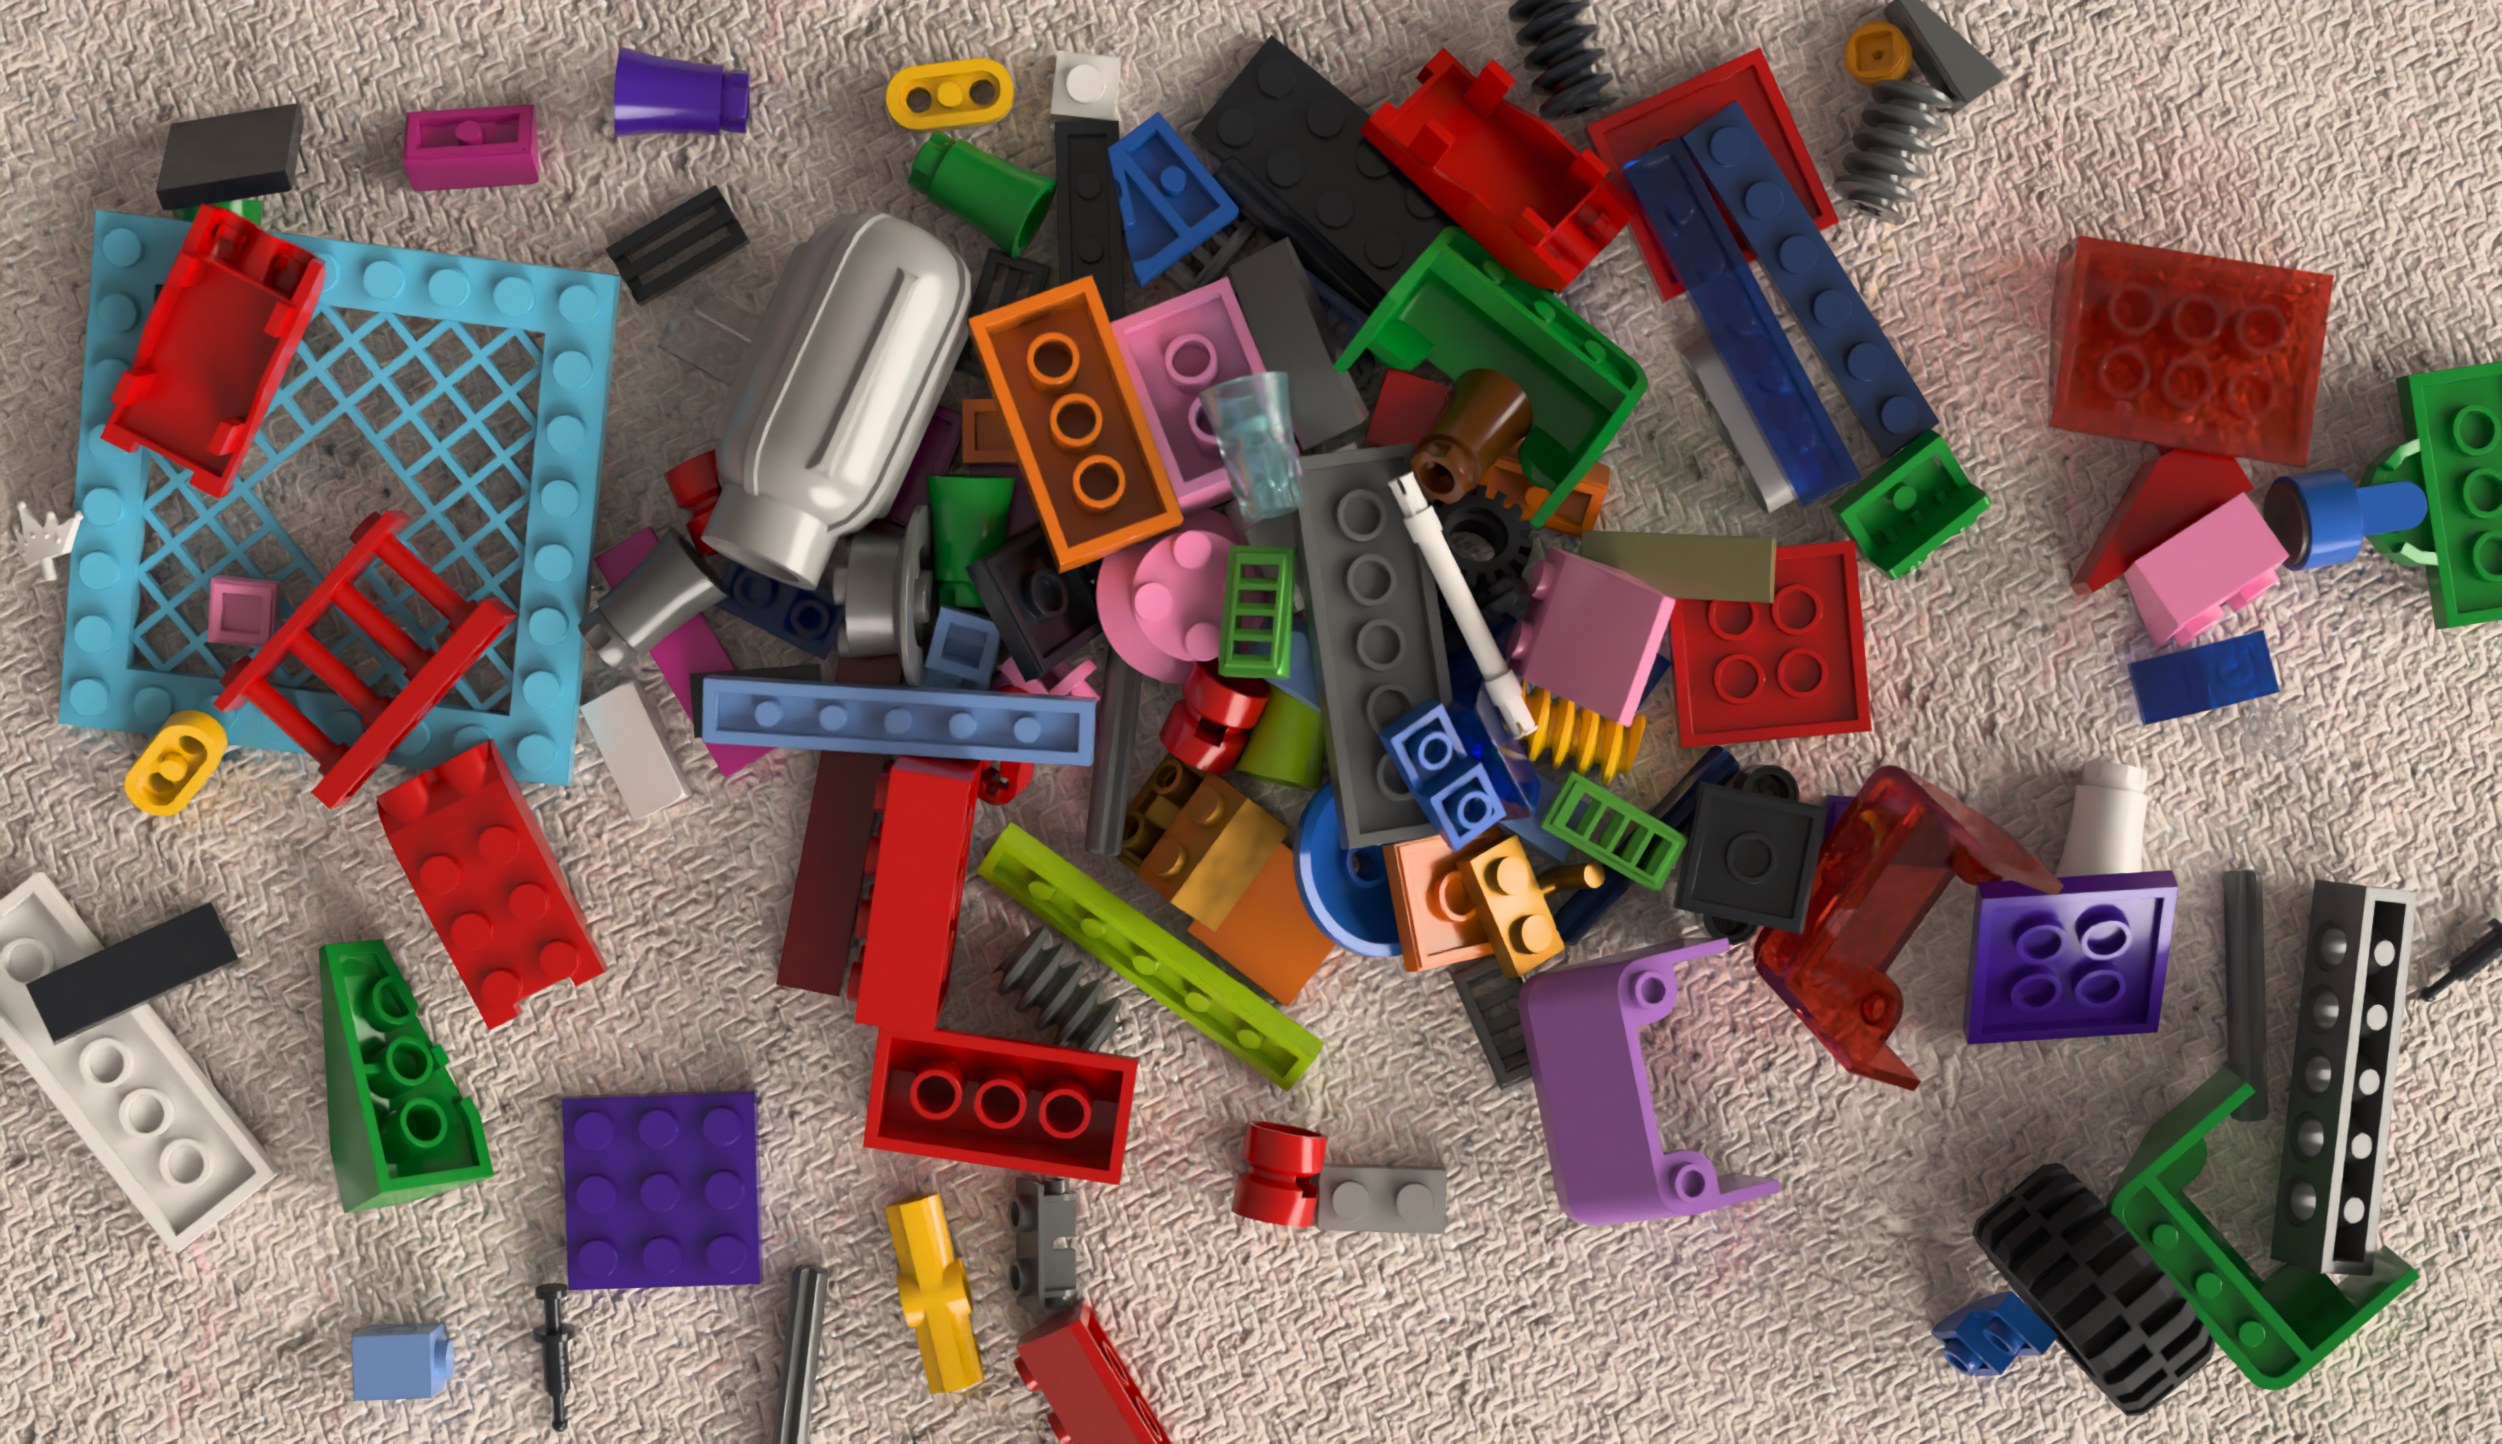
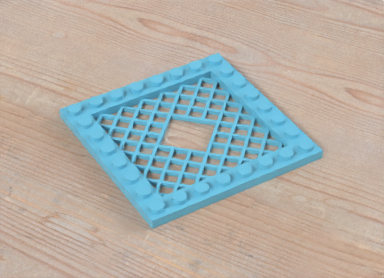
M95 210L74 513L82 511L84 517L80 521L70 555L58 724L155 735L172 714L182 710H196L208 714L221 724L226 732L228 745L308 754L249 700L241 709L223 713L213 705L215 700L226 689L220 684V680L229 668L207 643L208 629L200 634L178 607L201 588L210 596L211 578L220 574L236 560L251 578L275 580L282 583L301 568L316 587L323 582L325 577L252 488L343 414L347 413L427 511V513L396 538L437 575L464 556L486 583L465 600L469 602L474 599L479 602L492 591L496 597H499L518 614L476 660L478 661L486 654L507 679L508 683L483 702L462 676L454 686L472 707L438 703L383 764L430 770L493 738L514 780L566 787L570 785L573 779L586 639L582 636L578 624L589 612L621 275L267 231L276 237L288 240L313 252L326 262L324 265L326 269L325 282L310 321L323 312L345 340L319 360L301 338L296 352L310 368L285 388L281 383L279 384L264 418L280 405H283L304 433L279 452L261 429L258 428L253 440L268 457L269 461L246 480L237 472L232 483L235 488L210 508L188 482L193 476V471L185 468L180 472L170 459L143 445L140 446L138 451L128 453L100 438L116 404L110 401L123 371L131 369L146 321L193 221ZM333 306L375 311L378 313L356 331H353ZM399 315L443 321L418 340ZM387 320L409 348L383 368L361 340ZM463 323L507 329L482 348ZM452 328L474 356L447 376L425 348ZM527 331L545 333L543 351ZM516 336L538 364L515 383L511 384L490 356ZM352 348L374 376L348 396L326 368ZM416 356L438 382V385L412 404L391 376ZM481 364L503 392L479 412H476L455 384ZM541 375L538 413L536 415L519 392ZM317 376L339 405L313 424L292 396ZM379 385H382L402 409L403 413L381 431L377 432L356 404ZM446 392L467 418V421L444 440H441L420 412ZM510 400L532 429L506 449L484 420ZM411 421L432 446V449L407 469L385 440L407 422ZM475 428L497 457L471 477L449 448ZM535 439L532 478L530 479L513 456ZM440 456L462 485L436 504L414 476ZM152 457L170 478V481L148 498L150 460ZM504 464L526 493L500 512L478 484ZM179 489L200 517L179 534L175 535L153 508L175 490ZM469 492L491 521L465 540L443 512ZM240 497H243L263 521L264 525L243 542L239 543L217 516ZM529 503L526 542H524L507 520ZM147 520L166 544L143 562ZM434 520L455 545L456 549L431 568L410 543L409 539ZM208 524L230 552L205 571L183 543ZM498 528L520 556L495 576L473 550V547ZM272 532L294 560L272 578L268 579L247 551ZM173 552L195 580L171 599L149 571ZM377 557L355 582L365 576L387 603L379 610L386 616L394 611L416 638L414 641L420 647H423L425 650L431 647L438 652L440 648L432 638L445 629L450 621L443 617L425 631L403 604L417 591L409 585L396 595L374 569L375 566L382 562ZM523 567L519 606L501 583ZM142 583L161 608L138 625ZM281 594L280 613L288 620L296 611ZM334 605L333 608L351 628L352 632L331 647L329 651L336 657L357 639H360L381 665L379 669L363 682L372 687L388 674L402 691L410 681L399 669L398 665L400 663L394 657L390 658L374 639ZM168 615L191 643L166 662L144 634ZM517 630L513 669L495 646ZM310 631L309 633L319 641L315 634ZM136 646L153 667L135 665ZM251 646L254 651L248 656L253 659L263 647ZM198 651L217 675L173 669ZM282 664L273 672L281 683H268L338 746L345 742L351 748L367 730L360 723L363 716L334 690L300 686L315 674L308 667L294 678ZM511 693L510 712L490 709Z

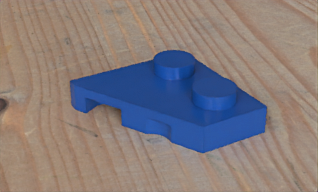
M1159 112L1108 148V161L1134 281L1140 289L1238 217V206Z

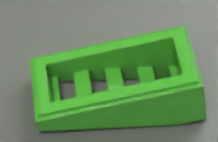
M1229 546L1219 644L1218 674L1225 677L1290 679L1296 563L1295 547ZM1244 566H1279L1278 579L1244 578ZM1243 591L1276 592L1275 604L1243 603ZM1242 617H1274L1273 629H1242ZM1241 642L1271 643L1270 655L1240 654Z
M1569 770L1538 824L1543 829L1655 893L1659 892L1688 842V837L1572 770ZM1586 793L1593 797L1576 829L1572 830L1565 825L1581 797ZM1607 806H1609L1615 812L1598 842L1595 843L1589 840ZM1633 820L1638 823V826L1619 857L1612 852L1629 822ZM1654 833L1658 834L1659 836L1640 868L1637 867L1636 864Z

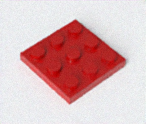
M1757 48L1594 122L1583 130L1593 153L1610 168L1605 177L1640 208L1627 224V228L1662 304L1756 262L1751 251L1678 138L1731 101H1738L1818 230L1821 232L1839 223V219L1761 48Z
M1855 540L1776 547L1774 603L1673 598L1676 602L1667 627L1678 748L1872 731Z

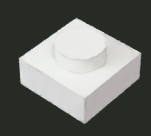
M1057 50L1050 112L1051 118L1073 121H1115L1121 57Z

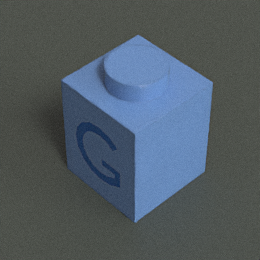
M444 1323L367 1325L352 1336L354 1401L425 1399L434 1397L446 1386L445 1379H451L454 1372V1346L451 1340H444Z

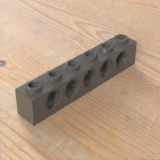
M2315 880L2270 1259L2318 1273L2372 1276L2418 892Z

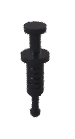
M2496 918L2491 919L2488 925L2492 930L2485 934L2486 936L2481 937L2479 941L2472 944L2473 946L2463 951L2460 956L2449 962L2451 965L2448 967L2449 972L2429 988L2424 987L2420 992L2421 999L2425 1002H2433L2436 999L2435 996L2456 980L2467 982L2475 976V973L2478 974L2481 969L2488 966L2487 964H2491L2494 959L2500 957V954H2502V923Z
M547 1283L535 1288V1297L539 1300H544L545 1324L533 1329V1340L542 1343L545 1392L553 1397L554 1420L552 1421V1428L556 1432H563L568 1427V1420L565 1419L564 1395L571 1388L568 1340L575 1337V1326L569 1323H562L560 1299L568 1295L567 1285L563 1283Z

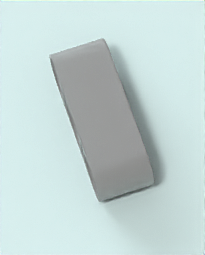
M1734 322L1680 351V359L1691 384L1749 491L1764 513L1769 514L1824 484L1823 473L1811 448L1753 341L1739 322Z

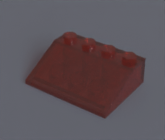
M2077 236L2059 250L2050 314L2048 428L2299 468L2307 467L2334 275L2087 236Z

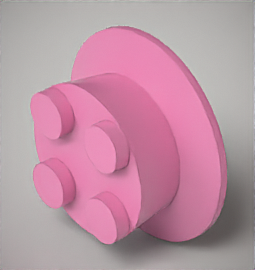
M1206 509L1183 518L1184 521L1178 531L1104 557L1098 571L1095 592L1096 609L1102 630L1108 642L1129 666L1150 678L1162 682L1184 684L1195 661H1210L1219 657L1229 546L1243 545L1230 518L1211 509ZM1253 565L1244 566V578H1258ZM1243 591V603L1270 604L1265 592ZM1242 617V629H1259L1265 617ZM1241 642L1240 654L1245 653L1251 642Z

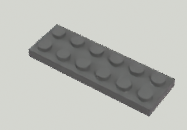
M1414 443L1294 457L1283 461L1342 850L1439 835L1399 774L1378 735L1379 732L1428 698H1431L1443 704L1458 735L1435 577L1418 542H1413L1403 521L1405 516L1391 487L1387 484L1394 478L1412 471L1409 462L1416 453Z

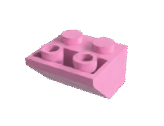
M2245 492L2136 560L2125 572L2124 576L2149 637L2157 649L2172 639H2175L2178 645L2183 647L2212 628V624L2225 615L2221 609L2228 604L2231 610L2236 613L2267 592L2266 589L2280 580L2274 570L2289 557V554Z

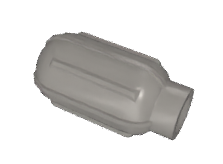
M874 210L839 215L819 226L807 242H803L794 248L711 428V436L716 442V471L723 490L704 529L701 540L722 555L765 576L802 589L815 590L838 539L854 535L874 519L887 516L969 335L967 320L972 302L970 272L963 258L956 251L924 229L903 219Z

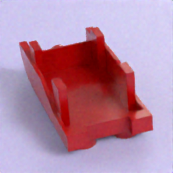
M1443 47L1416 77L1423 85L1398 109L1386 101L1366 121L1359 132L1500 264L1520 279L1539 288L1553 289L1560 295L1621 232L1640 208L1605 177L1610 168L1588 147L1580 153L1549 123L1504 99L1516 80L1494 59L1484 67L1476 78Z
M202 203L146 321L131 369L123 371L110 401L116 404L100 438L128 453L138 451L140 446L143 445L193 471L194 473L189 484L218 499L226 497L319 301L325 282L326 269L324 265L326 262L313 252L268 233L258 224L235 212L216 205H205Z
M493 738L377 796L376 804L379 818L387 839L489 1031L518 1017L523 1012L518 1002L548 986L571 977L575 987L608 970L606 962L585 925L588 920L574 894L570 893L554 853Z

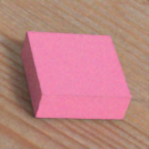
M225 575L213 576L210 582L207 642L264 647L279 630L281 581Z

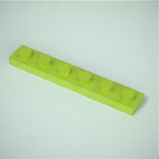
M1011 821L976 871V873L1286 1092L1292 1088L1313 1063L1325 1044L1305 1030L1300 1024L1285 1016L1251 992L1246 986L1227 975L1199 955L1194 949L1186 946L1148 919L1143 913L1128 905L1097 883L1092 877L1080 871Z

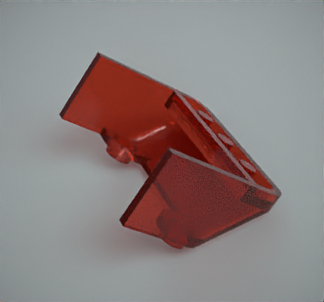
M1895 765L1883 766L1870 775L1820 846L1803 934L1764 927L1755 942L1753 960L1758 974L1847 1072L1915 1091L1921 1080L1885 1043L1898 1026L1904 1007L1902 992L1886 971L1951 880L1957 875L1965 883L1976 886L1977 882L2001 881L2005 877L2055 896L2058 895L2064 885L2004 828L1920 775Z

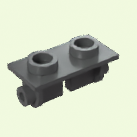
M1017 1177L1016 1195H1012L1009 1201V1223L1012 1231L1016 1233V1259H1012L1009 1266L1010 1289L1013 1296L1016 1297L1017 1305L1038 1314H1045V1308H1069L1070 1296L1076 1295V1249H1053V1238L1076 1236V1191L1070 1190L1068 1178L1044 1179L1043 1185L1023 1177Z

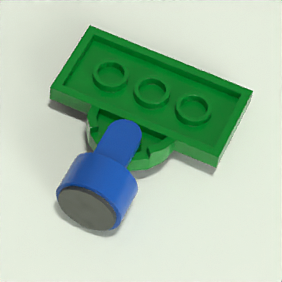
M2502 361L2396 378L2406 441L2384 449L2366 467L2358 488L2355 489L2349 477L2343 471L2336 468L2280 476L2269 488L2264 501L2263 519L2289 554V557L2282 563L2287 569L2301 571L2349 563L2357 556L2362 538L2365 536L2382 556L2402 566L2426 568L2435 630L2502 620Z

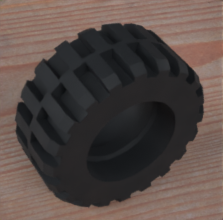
M2062 1164L2042 1165L1977 1218L1972 1235L1980 1248L1986 1253L1988 1259L2023 1302L2058 1335L2055 1340L2069 1354L2071 1359L2126 1416L2145 1415L2211 1360L2215 1341L2209 1334L2210 1331L2196 1315V1311L2118 1218L2105 1207L2103 1202L2078 1177L2071 1174Z

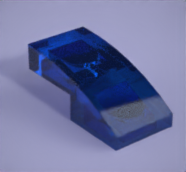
M2264 630L2238 635L2197 647L2184 648L2127 664L2143 725L2212 710L2280 692Z

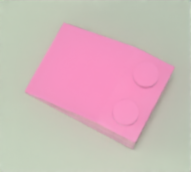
M1228 277L1110 323L1183 518L1234 499L1242 493L1266 482L1272 484L1286 478L1283 461L1289 458L1300 457L1299 450Z
M1550 546L1546 559H1540L1535 564L1530 575L1528 591L1532 599L1524 621L1518 620L1509 634L1506 656L1510 660L1507 667L1512 668L1513 672L1524 680L1614 722L1630 727L1676 600L1618 568Z

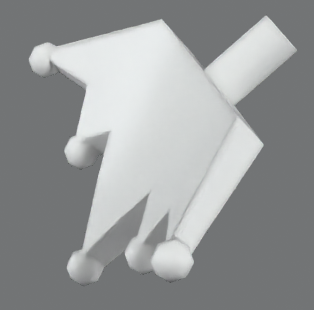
M19 501L17 508L19 509L21 524L16 523L13 526L16 536L10 538V543L15 545L27 566L41 564L44 581L55 580L57 576L53 558L71 553L78 527L84 514L82 511H76L74 517L62 523L55 517L53 511H48L45 514L47 520L44 522L26 508L27 504L25 501Z

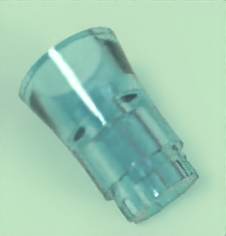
M1286 372L1259 373L1229 380L1202 391L1198 398L1215 434L1226 467L1232 495L1238 498L1243 521L1253 522L1275 518L1295 512L1297 509L1306 506L1304 494L1299 483L1303 480V475L1296 450L1291 420L1288 374Z

